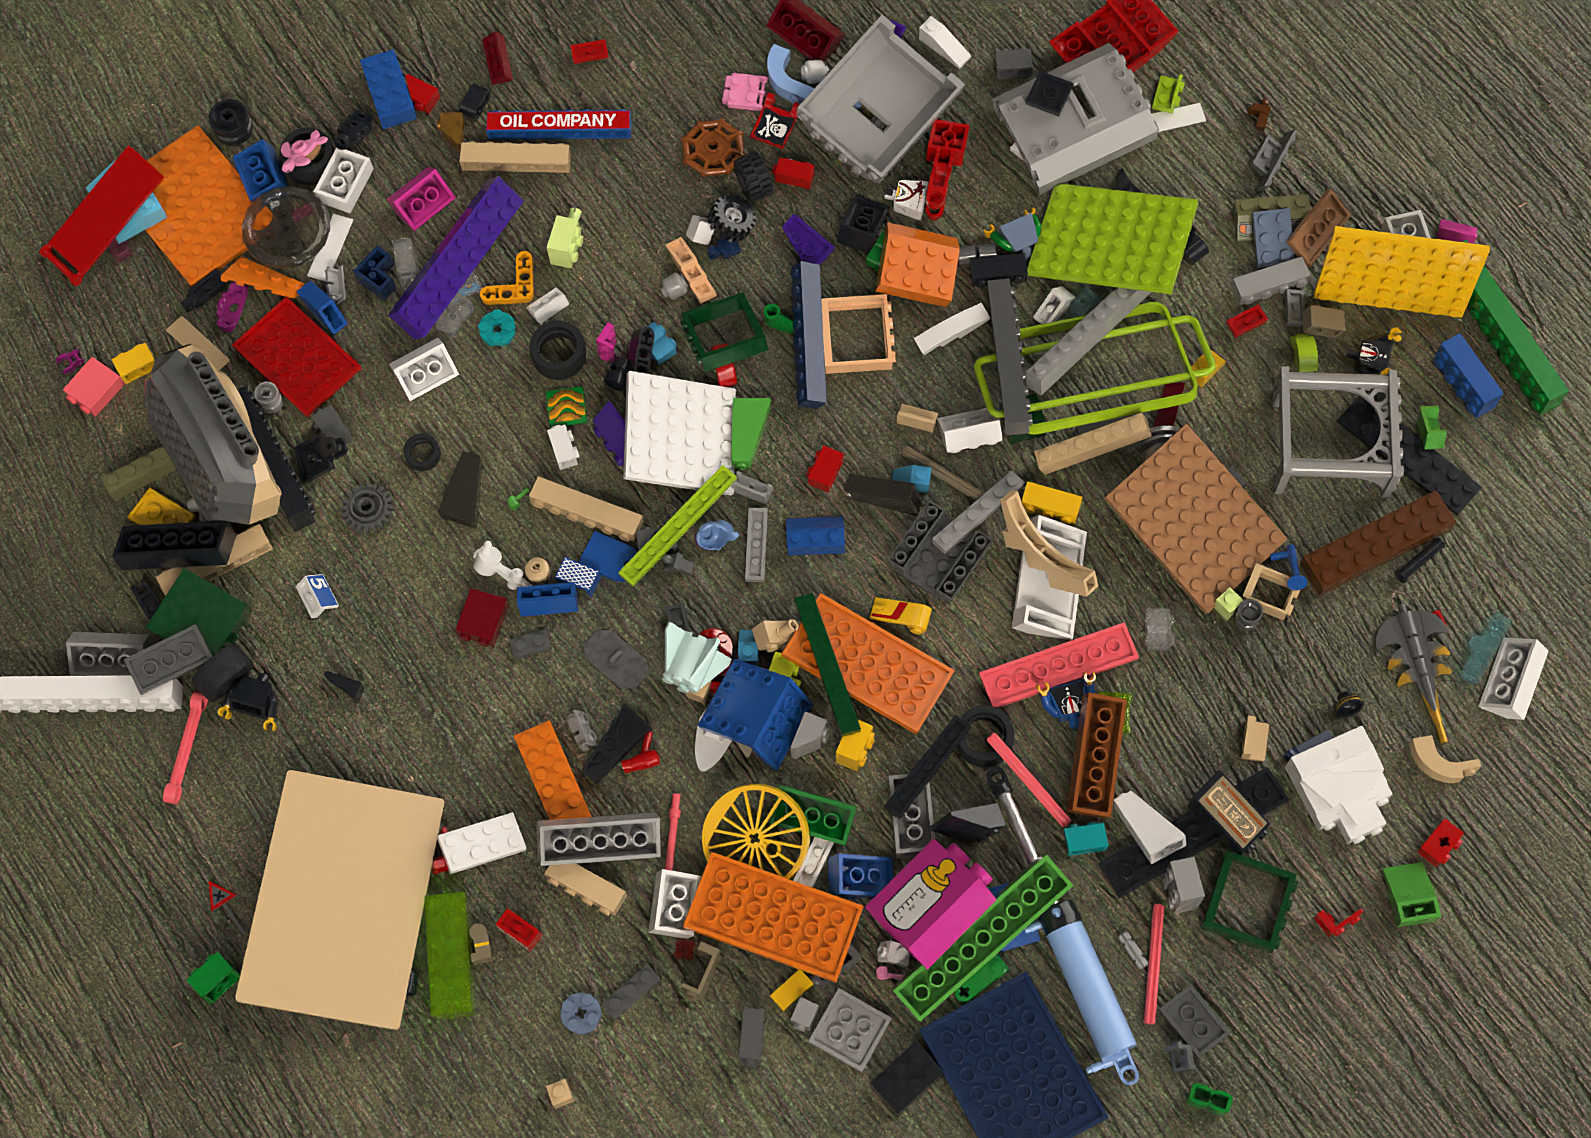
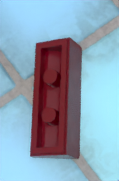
M495 31L482 39L493 85L513 80L504 36Z
M1174 382L1165 384L1162 398L1183 394L1185 383ZM1179 405L1158 409L1153 427L1174 426Z

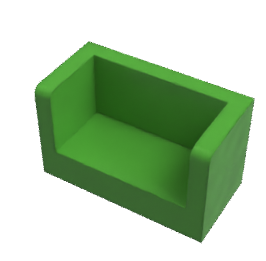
M1420 406L1417 425L1424 449L1444 448L1447 433L1446 430H1441L1437 419L1439 406Z

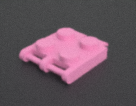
M732 73V76H726L722 103L728 104V108L762 111L763 97L766 94L764 91L765 83H767L768 78L766 76Z

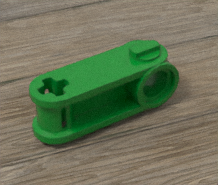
M996 954L955 990L956 999L961 1003H968L989 985L1006 974L1010 968ZM960 989L969 990L967 998L959 996Z

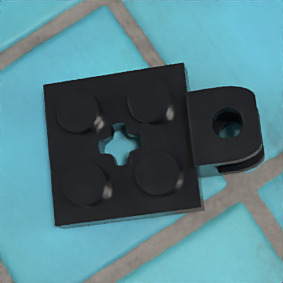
M319 433L294 447L303 482L309 483L335 469L333 460L343 457L348 452L344 438L335 439L331 436L326 437L325 433ZM339 444L342 446L340 451L338 450Z

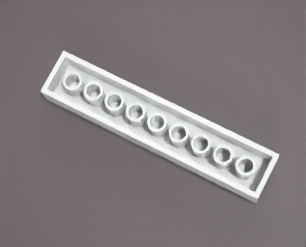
M132 676L0 677V712L1 710H8L12 713H19L21 710H28L33 713H38L40 710L54 713L59 712V710H66L68 712H78V710L116 712L117 709H124L128 712H135L136 709H144V711L148 712L163 709L164 711L172 712L175 709H182L183 686L177 679L140 695Z

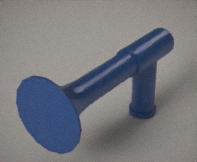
M1290 544L1286 547L1287 551L1271 553V561L1288 558L1290 562L1292 577L1287 581V586L1292 590L1305 588L1308 581L1299 574L1295 546Z

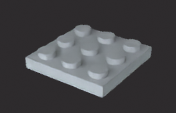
M838 988L808 1043L862 1073L892 1018Z

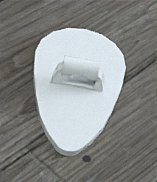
M697 727L695 757L699 770L705 772L712 768L722 758L732 740Z

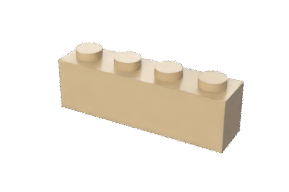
M576 863L549 865L544 873L548 878L547 882L555 887L558 885L564 887V891L573 897L575 895L582 897L581 901L589 906H592V904L598 906V910L607 916L609 914L615 916L627 897L626 891Z

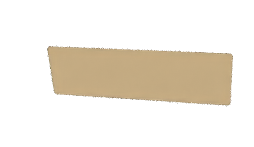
M183 316L179 317L166 329L183 347L193 345L213 364L217 371L230 361L226 355Z

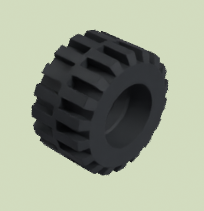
M756 151L734 160V170L739 185L751 202L773 193V183L768 168Z

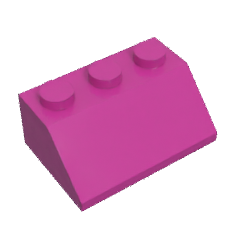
M427 167L386 200L396 214L415 231L456 197L437 170Z

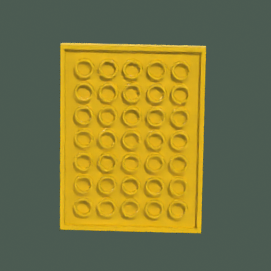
M1335 226L1313 298L1323 301L1330 300L1340 303H1353L1376 306L1378 308L1384 307L1462 318L1490 252V246Z

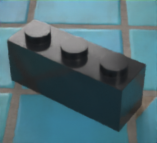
M1025 253L970 259L969 269L972 287H986L989 280L1010 279V283L1015 284L1027 281L1028 270Z

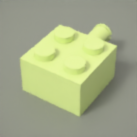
M570 208L568 218L556 216L547 244V251L552 265L572 269L573 263L577 262V250L583 243L581 227H579L578 223L581 210L577 208L575 212V208Z

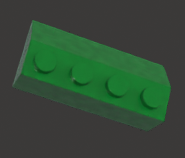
M779 785L778 789L791 796L802 809L808 823L810 836L846 846L858 806L786 785ZM781 800L770 817L769 824L775 823L792 811V808L784 800ZM793 813L776 826L793 829L800 827V822L796 814Z

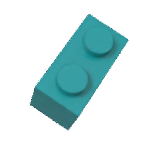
M1092 821L1088 822L1085 826L1072 824L1064 829L1063 836L1067 856L1107 851L1108 841L1104 823Z

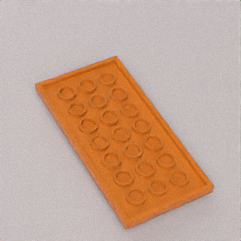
M820 593L816 603L849 696L917 735L955 670ZM801 623L781 656L821 679Z
M711 852L683 928L837 983L864 906Z

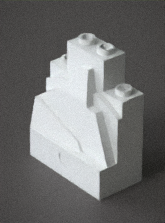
M1363 726L1290 758L1285 769L1318 831L1325 829V831L1330 830L1337 824L1347 844L1351 842L1357 844L1365 840L1364 836L1369 834L1375 836L1383 832L1382 828L1387 823L1378 807L1389 802L1388 799L1392 796V792L1382 773L1384 768Z

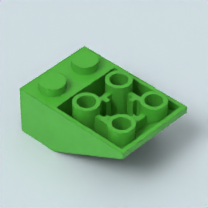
M1422 862L1382 869L1396 928L1435 922L1441 917L1437 896Z

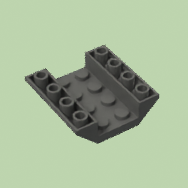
M929 500L887 562L904 579L931 596L952 602L994 539L977 530L975 534L971 532L948 553L944 554L932 543V538L953 520L945 516V509Z

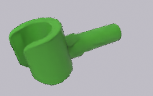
M527 487L518 495L508 498V506L512 511L520 506L518 500L529 492Z

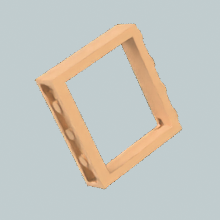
M887 294L821 299L825 374L892 369V363L896 362L895 351L891 350V346L894 345V334H890V329H893V321L888 316V312H891V301L887 302ZM881 308L886 359L832 362L829 311Z

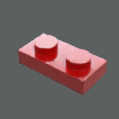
M605 39L570 45L574 64L609 58Z
M1258 304L1228 319L1226 325L1234 337L1237 338L1266 323L1268 318Z

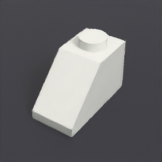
M1063 286L1054 288L1033 318L1040 324L1055 322L1067 311L1076 297Z

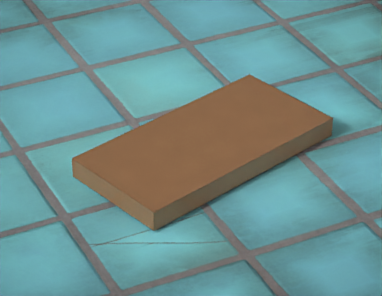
M1327 189L1286 242L1298 258L1303 257L1307 268L1311 267L1330 243L1334 227H1342L1351 214L1333 190Z

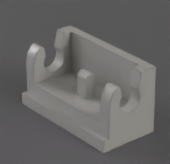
M737 471V480L731 485L734 492L766 505L774 490L773 485L764 484Z

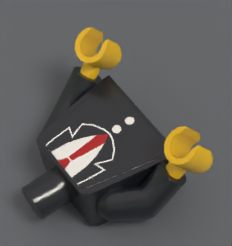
M1395 327L1391 329L1390 333L1364 339L1359 349L1348 347L1346 358L1356 360L1355 370L1359 374L1387 375L1388 371L1391 370L1388 368L1393 346L1391 341L1392 339L1396 342L1401 341L1402 337L1396 334L1402 331Z
M260 673L257 679L247 676L241 682L231 686L223 702L225 705L219 708L218 715L222 717L224 712L227 711L225 719L229 720L233 715L231 711L233 710L261 719L268 717L263 727L267 731L268 724L272 723V731L274 732L277 729L274 718H276L278 702L276 693L272 690V684L268 682L269 676L265 673Z

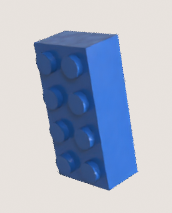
M394 49L360 59L382 128L386 129L417 119Z
M1459 333L1441 343L1433 358L1434 364L1443 372L1447 383L1453 386L1457 397L1466 404L1468 412L1473 414L1475 418H1478L1494 409L1502 397L1503 391L1463 336Z

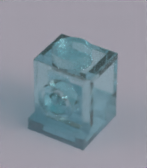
M1085 286L1070 302L1069 309L1075 317L1088 315L1098 305L1099 297Z

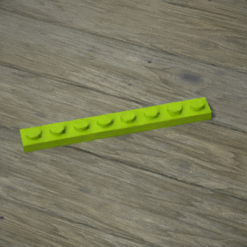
M722 465L618 572L619 576L634 587L737 480V476Z

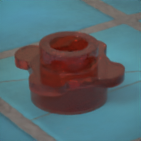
M677 940L674 957L676 959L685 958L688 961L694 958L692 953L695 943L693 941Z

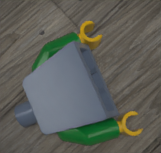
M1031 208V213H1028L1025 209L1024 216L996 228L997 231H995L992 224L989 225L991 231L983 230L985 237L991 238L1004 250L1010 251L1012 254L1020 250L1021 253H1025V257L1028 259L1031 258L1033 253L1031 245L1038 242L1042 225L1035 215V208Z

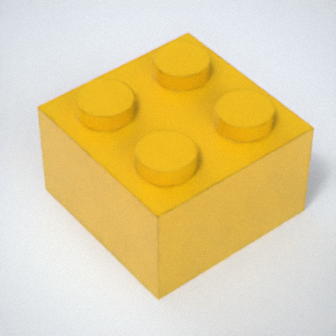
M860 720L858 722L861 732L842 737L836 750V763L857 772L860 766L864 767L867 760V749L871 750L875 741L873 726Z

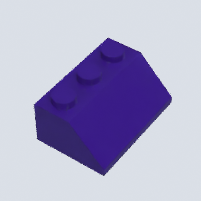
M609 401L594 418L593 431L598 438L601 437L604 440L603 445L608 452L612 451L616 464L619 467L622 465L624 468L625 421Z

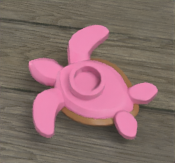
M315 130L311 134V139L296 141L291 148L290 144L285 142L281 147V153L289 159L284 162L282 171L291 172L295 166L309 164L318 155L322 144L328 140L327 137L322 136L319 138L320 134L318 130Z

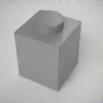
M800 997L790 1019L791 1023L794 1024L793 1027L802 1032L805 1029L810 1031L818 1013L819 1005Z

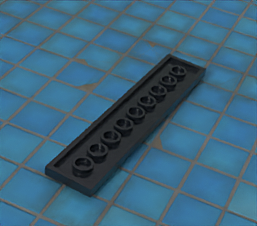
M1268 767L1235 785L1263 816L1289 802V798ZM1189 811L1170 822L1186 836L1185 847L1151 864L1138 843L1135 842L1098 863V866L1120 899L1164 874L1171 861L1193 857L1222 839L1192 811Z

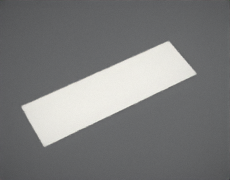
M1200 103L1174 108L1173 114L1163 111L1152 113L1153 120L1159 128L1158 132L1206 121Z
M333 214L307 276L326 281V267H334L354 219Z

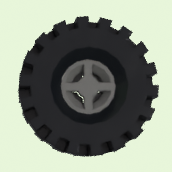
M726 194L719 197L708 213V224H711L710 229H715L714 234L716 236L720 234L722 240L727 238V242H732L733 239L734 242L743 241L756 224L757 216H754L755 210H751L752 205H747V200H740L738 195L735 198L733 194H729L728 197Z

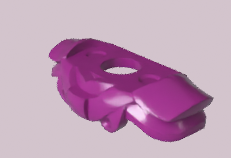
M236 282L230 284L228 292H223L222 297L218 301L216 315L219 317L217 325L220 330L224 332H232L239 322L247 299L248 286L236 285ZM231 305H239L237 311L230 312Z

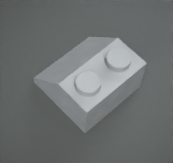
M807 712L804 713L790 747L791 758L797 759L820 749L823 743H827L830 727H827L826 719Z

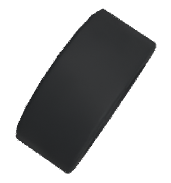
M420 433L413 435L404 445V457L409 466L416 471L431 470L440 461V447L434 437L428 434ZM422 443L431 445L433 454L428 460L419 462L412 458L411 451L415 446Z

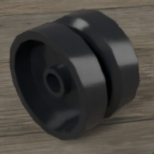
M226 99L216 103L211 108L209 123L218 141L224 145L236 146L250 138L253 132V122L244 104L238 100Z

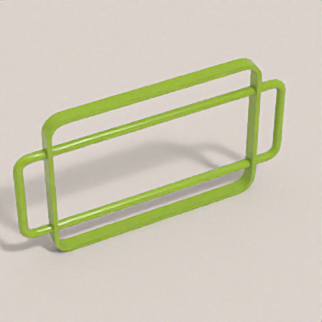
M1149 302L1137 305L1125 318L1155 312L1161 314L1164 319L1113 329L1102 339L1168 326L1186 371L1185 373L1030 404L1028 412L1188 379L1192 386L1190 392L1029 425L1028 434H1041L1192 402L1196 398L1198 391L1196 378L1210 375L1216 368L1214 357L1199 321L1190 315L1171 318L1168 309L1161 303ZM1087 315L1020 329L1021 338L1019 339L1073 329ZM1186 322L1192 324L1207 360V368L1192 370L1174 326L1175 324ZM1059 341L1022 348L1020 356L1048 351ZM995 353L978 358L974 363V371L989 414L997 418H1004L1003 410H996L981 368L985 363L997 361Z

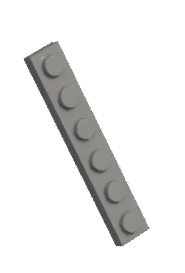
M1010 471L933 537L932 543L944 554L948 553L1001 507L1000 499L1011 490L1020 491L1025 486V482L1013 471Z

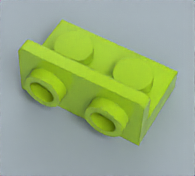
M1179 74L1178 79L1160 76L1152 109L1173 114L1174 108L1179 107L1181 99L1178 93L1183 92L1185 82H1182L1183 75Z

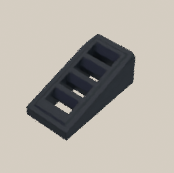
M329 671L324 672V676L330 683L355 700H360L365 689L361 682Z

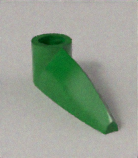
M767 305L764 308V321L766 325L794 335V319L780 313V308L777 305Z

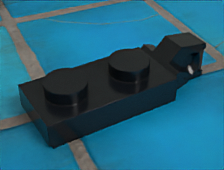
M215 269L188 290L186 299L180 304L188 313L195 307L198 308L229 285V282L221 281L222 274Z

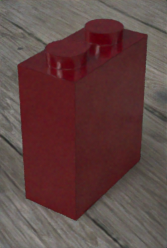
M470 588L455 629L459 638L466 642H470V640L476 641L477 644L488 647V645L495 646L509 607L507 598Z

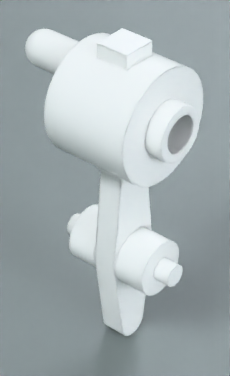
M485 541L484 545L474 553V569L479 574L492 576L497 572L508 581L507 586L512 590H516L517 587L533 586L523 578V571L521 569L514 568L511 570L500 563L502 558L501 552L493 547L490 541Z

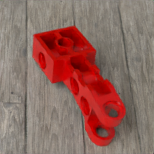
M938 119L933 123L926 158L927 161H933L925 214L930 220H938L943 215L953 165L962 167L970 125ZM929 209H939L940 211L937 214H932Z

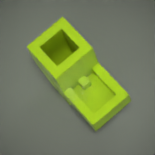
M1308 334L1291 336L1290 344L1295 351V366L1298 372L1318 371V352L1314 336H1309Z

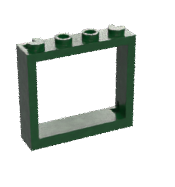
M744 292L681 313L683 321H680L682 330L685 332L688 343H691L690 347L693 354H697L695 357L698 365L701 364L705 372L768 351L766 337ZM741 310L754 337L705 353L693 326Z
M1227 850L1201 929L1271 954L1274 949L1279 948L1281 938L1278 935L1280 930L1285 928L1287 919L1284 916L1286 911L1289 912L1293 900L1290 899L1292 892H1296L1298 881H1295L1297 874ZM1232 862L1288 881L1269 941L1213 922Z

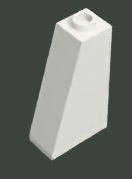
M1132 791L1122 793L1114 799L1116 812L1151 864L1186 846V836Z

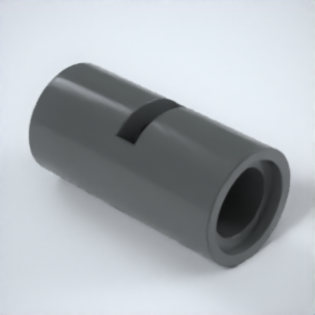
M995 244L959 247L958 264L968 265L970 264V259L996 256Z

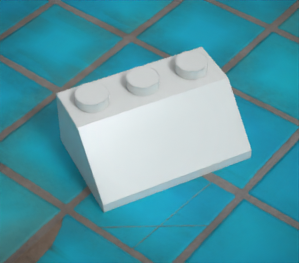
M439 338L389 364L410 401L459 375L444 344Z
M987 408L937 418L943 444L947 452L957 453L962 449H975L980 445H994L998 441H1003L1000 420L989 414Z

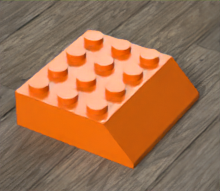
M887 222L875 292L947 307L952 301L960 250L958 238Z

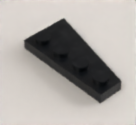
M625 703L621 707L619 715L612 721V726L608 732L603 735L598 748L594 749L582 768L583 773L596 785L652 731L651 726Z

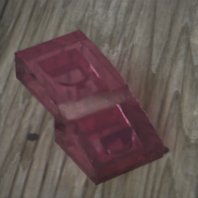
M115 238L108 246L117 263L134 255L126 241L119 244Z

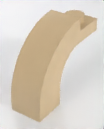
M1432 735L1413 738L1409 743L1412 757L1417 766L1435 780L1445 783H1459L1464 778L1463 774L1464 776H1472L1481 767L1479 759L1464 762L1445 760L1437 752Z

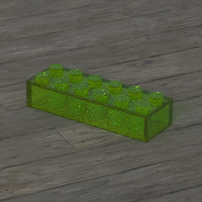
M465 891L424 896L431 1017L434 1020L475 1016L468 896Z

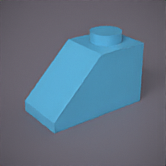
M910 465L894 469L891 488L928 493L932 467Z
M739 630L738 660L759 667V650L753 631Z

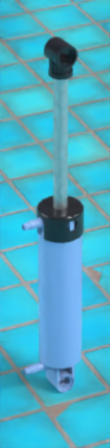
M999 766L991 767L986 774L987 781L995 799L1001 800L1030 865L1039 856L1011 796V793H1013L1012 786L1003 768ZM994 774H1001L1002 779L999 782L992 781ZM1068 899L1060 902L1057 900L1037 918L1038 921L1030 924L1024 930L1026 933L1040 928L1043 929L1101 1060L1086 1067L1087 1073L1089 1074L1115 1065L1122 1082L1132 1086L1138 1082L1139 1073L1128 1050L1135 1047L1137 1043L1082 923L1083 920L1074 900ZM1127 1070L1135 1072V1078L1132 1081L1124 1079V1073Z

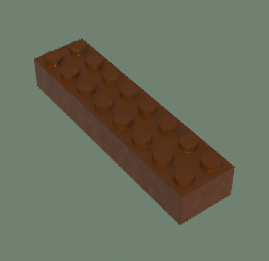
M1434 491L1303 556L1300 566L1318 595L1321 596L1451 531L1456 524V520L1438 492Z

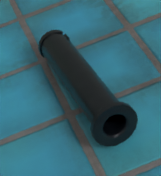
M1436 538L1400 570H1396L1394 572L1395 577L1401 583H1406L1407 578L1441 549L1445 548V543L1440 538Z

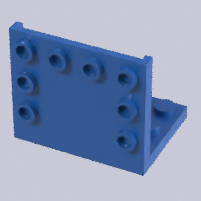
M734 659L697 726L702 730L749 746L770 769L778 771L792 745L804 713H809L814 704L790 677Z

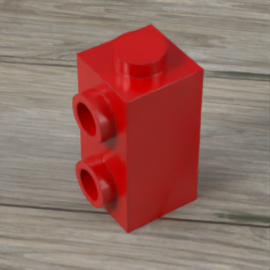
M779 157L778 163L773 166L772 174L775 175V182L810 189L815 169L814 165L809 162H799L791 158Z

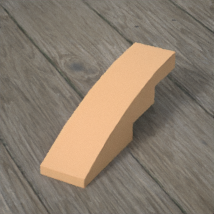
M680 237L665 244L699 303L702 304L716 297V291L707 280V276L698 264L697 258L683 238Z

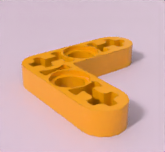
M527 251L518 253L516 256V284L486 286L480 291L482 302L486 305L530 302L534 297L532 255ZM523 258H527V260H526V267H527V268H525V267L523 268V263H522ZM524 273L530 275L529 279L525 281L521 280L520 276ZM523 286H526L527 288V296H523ZM503 292H512L509 298L502 297ZM487 293H491L490 298H486Z

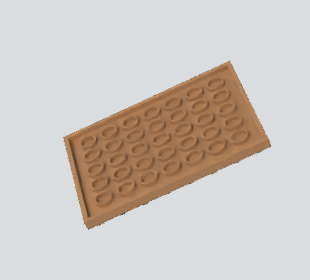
M1188 424L1181 427L1104 497L1106 502L1204 614H1208L1215 607L1216 599L1229 587L1232 590L1235 589L1253 572L1256 563L1261 564L1287 540L1286 536Z

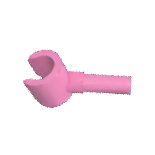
M881 966L876 969L877 977L880 980L888 978L900 980L905 976L888 973L887 966Z

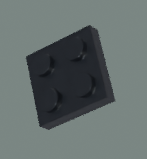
M1040 71L1025 104L1059 117L1074 87V83Z

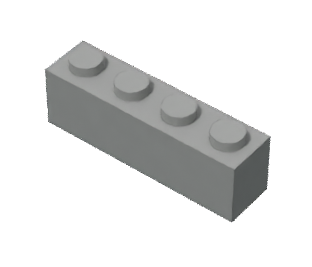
M1299 257L1233 278L1231 289L1238 305H1249L1261 298L1268 299L1273 294H1283L1287 289L1302 288L1308 284L1311 275L1303 257Z

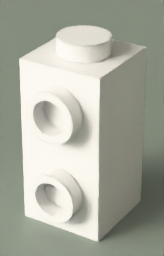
M556 425L547 430L559 469L562 470L578 465L576 458L579 457L576 446L572 447L571 441H574L571 430L567 431L565 425Z

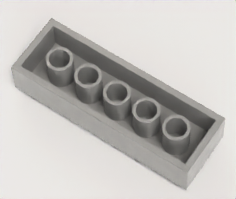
M656 813L537 821L538 861L541 866L661 857L660 818Z

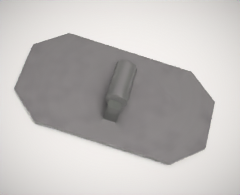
M597 630L585 642V659L621 689L636 688L648 675L647 660L612 630Z

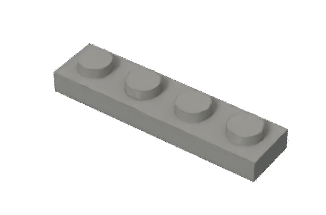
M749 508L745 582H765L768 508Z

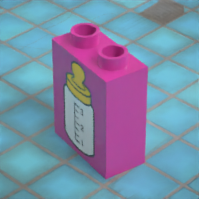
M932 839L865 906L877 922L927 970L997 900L986 887L993 880L992 877L977 862L968 869L964 865L970 859L955 843H952L945 849L935 839Z

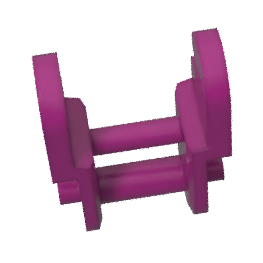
M73 350L68 354L63 353L56 358L57 363L61 362L60 359L70 362V366L63 370L64 375L68 374L67 371L70 373L74 372L76 367L84 363V359H80L78 356V350ZM75 357L76 361L72 362L71 358Z

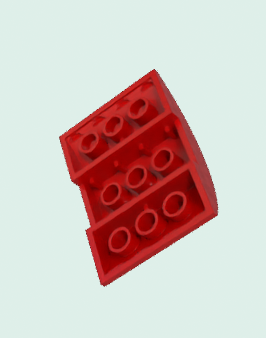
M1106 0V5L1081 23L1078 21L1049 41V44L1063 61L1068 63L1109 43L1117 49L1119 55L1122 54L1124 56L1127 69H1131L1134 73L1159 53L1175 37L1178 29L1152 0Z

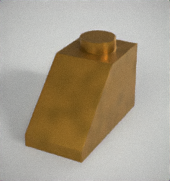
M441 113L440 120L437 121L438 131H441L443 138L458 152H461V142L464 143L465 129L463 113Z

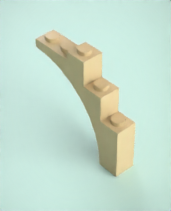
M1011 490L1000 499L1007 525L1002 531L1006 547L1024 551L1028 567L1046 571L1051 588L1087 597L1098 587L1095 570L1081 566L1068 559L1039 533L1028 517L1018 491Z

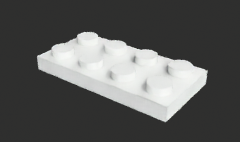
M513 812L447 832L437 837L450 874L526 850V845Z

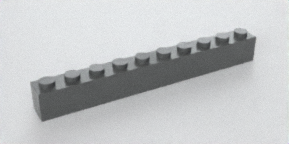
M1010 279L987 281L988 298L1006 436L1029 433V425H1032V414H1028L1030 400L1025 397L1028 396V385H1024L1023 382L1026 381V371L1022 370V367H1024V356H1020V353H1022V342H1018L1021 336L1020 327H1016L1019 324L1018 313H1014L1017 310L1016 299L1012 300V297H1015L1014 286H1010Z

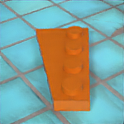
M242 256L221 275V281L223 282L231 280L240 286L248 284L254 286L256 290L268 289L273 294L294 299L298 296L296 291L304 286V283Z

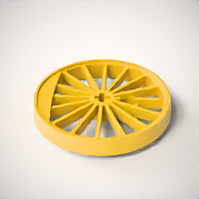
M747 784L736 787L720 797L707 814L702 830V846L705 858L708 862L711 849L746 842L726 857L730 858L748 845L739 862L743 861L751 849L748 865L752 866L756 850L759 869L764 870L760 854L761 850L777 875L791 880L802 867L809 849L810 834L806 817L797 802L787 793L776 787L765 784ZM748 790L761 791L755 826L747 793ZM741 792L744 793L750 826L733 803ZM765 792H769L779 798L759 828ZM781 800H784L792 808V811L763 830ZM730 807L733 808L747 830L724 816ZM793 813L796 814L800 822V827L765 834ZM724 819L745 834L716 828L721 820ZM799 830L802 831V845L766 838ZM714 832L745 838L710 846V840ZM758 833L760 841L753 842L751 835ZM770 843L775 844L778 848L774 855L770 854L767 850ZM782 845L801 849L796 863L782 854ZM779 856L793 865V868L787 875L783 876L771 858Z

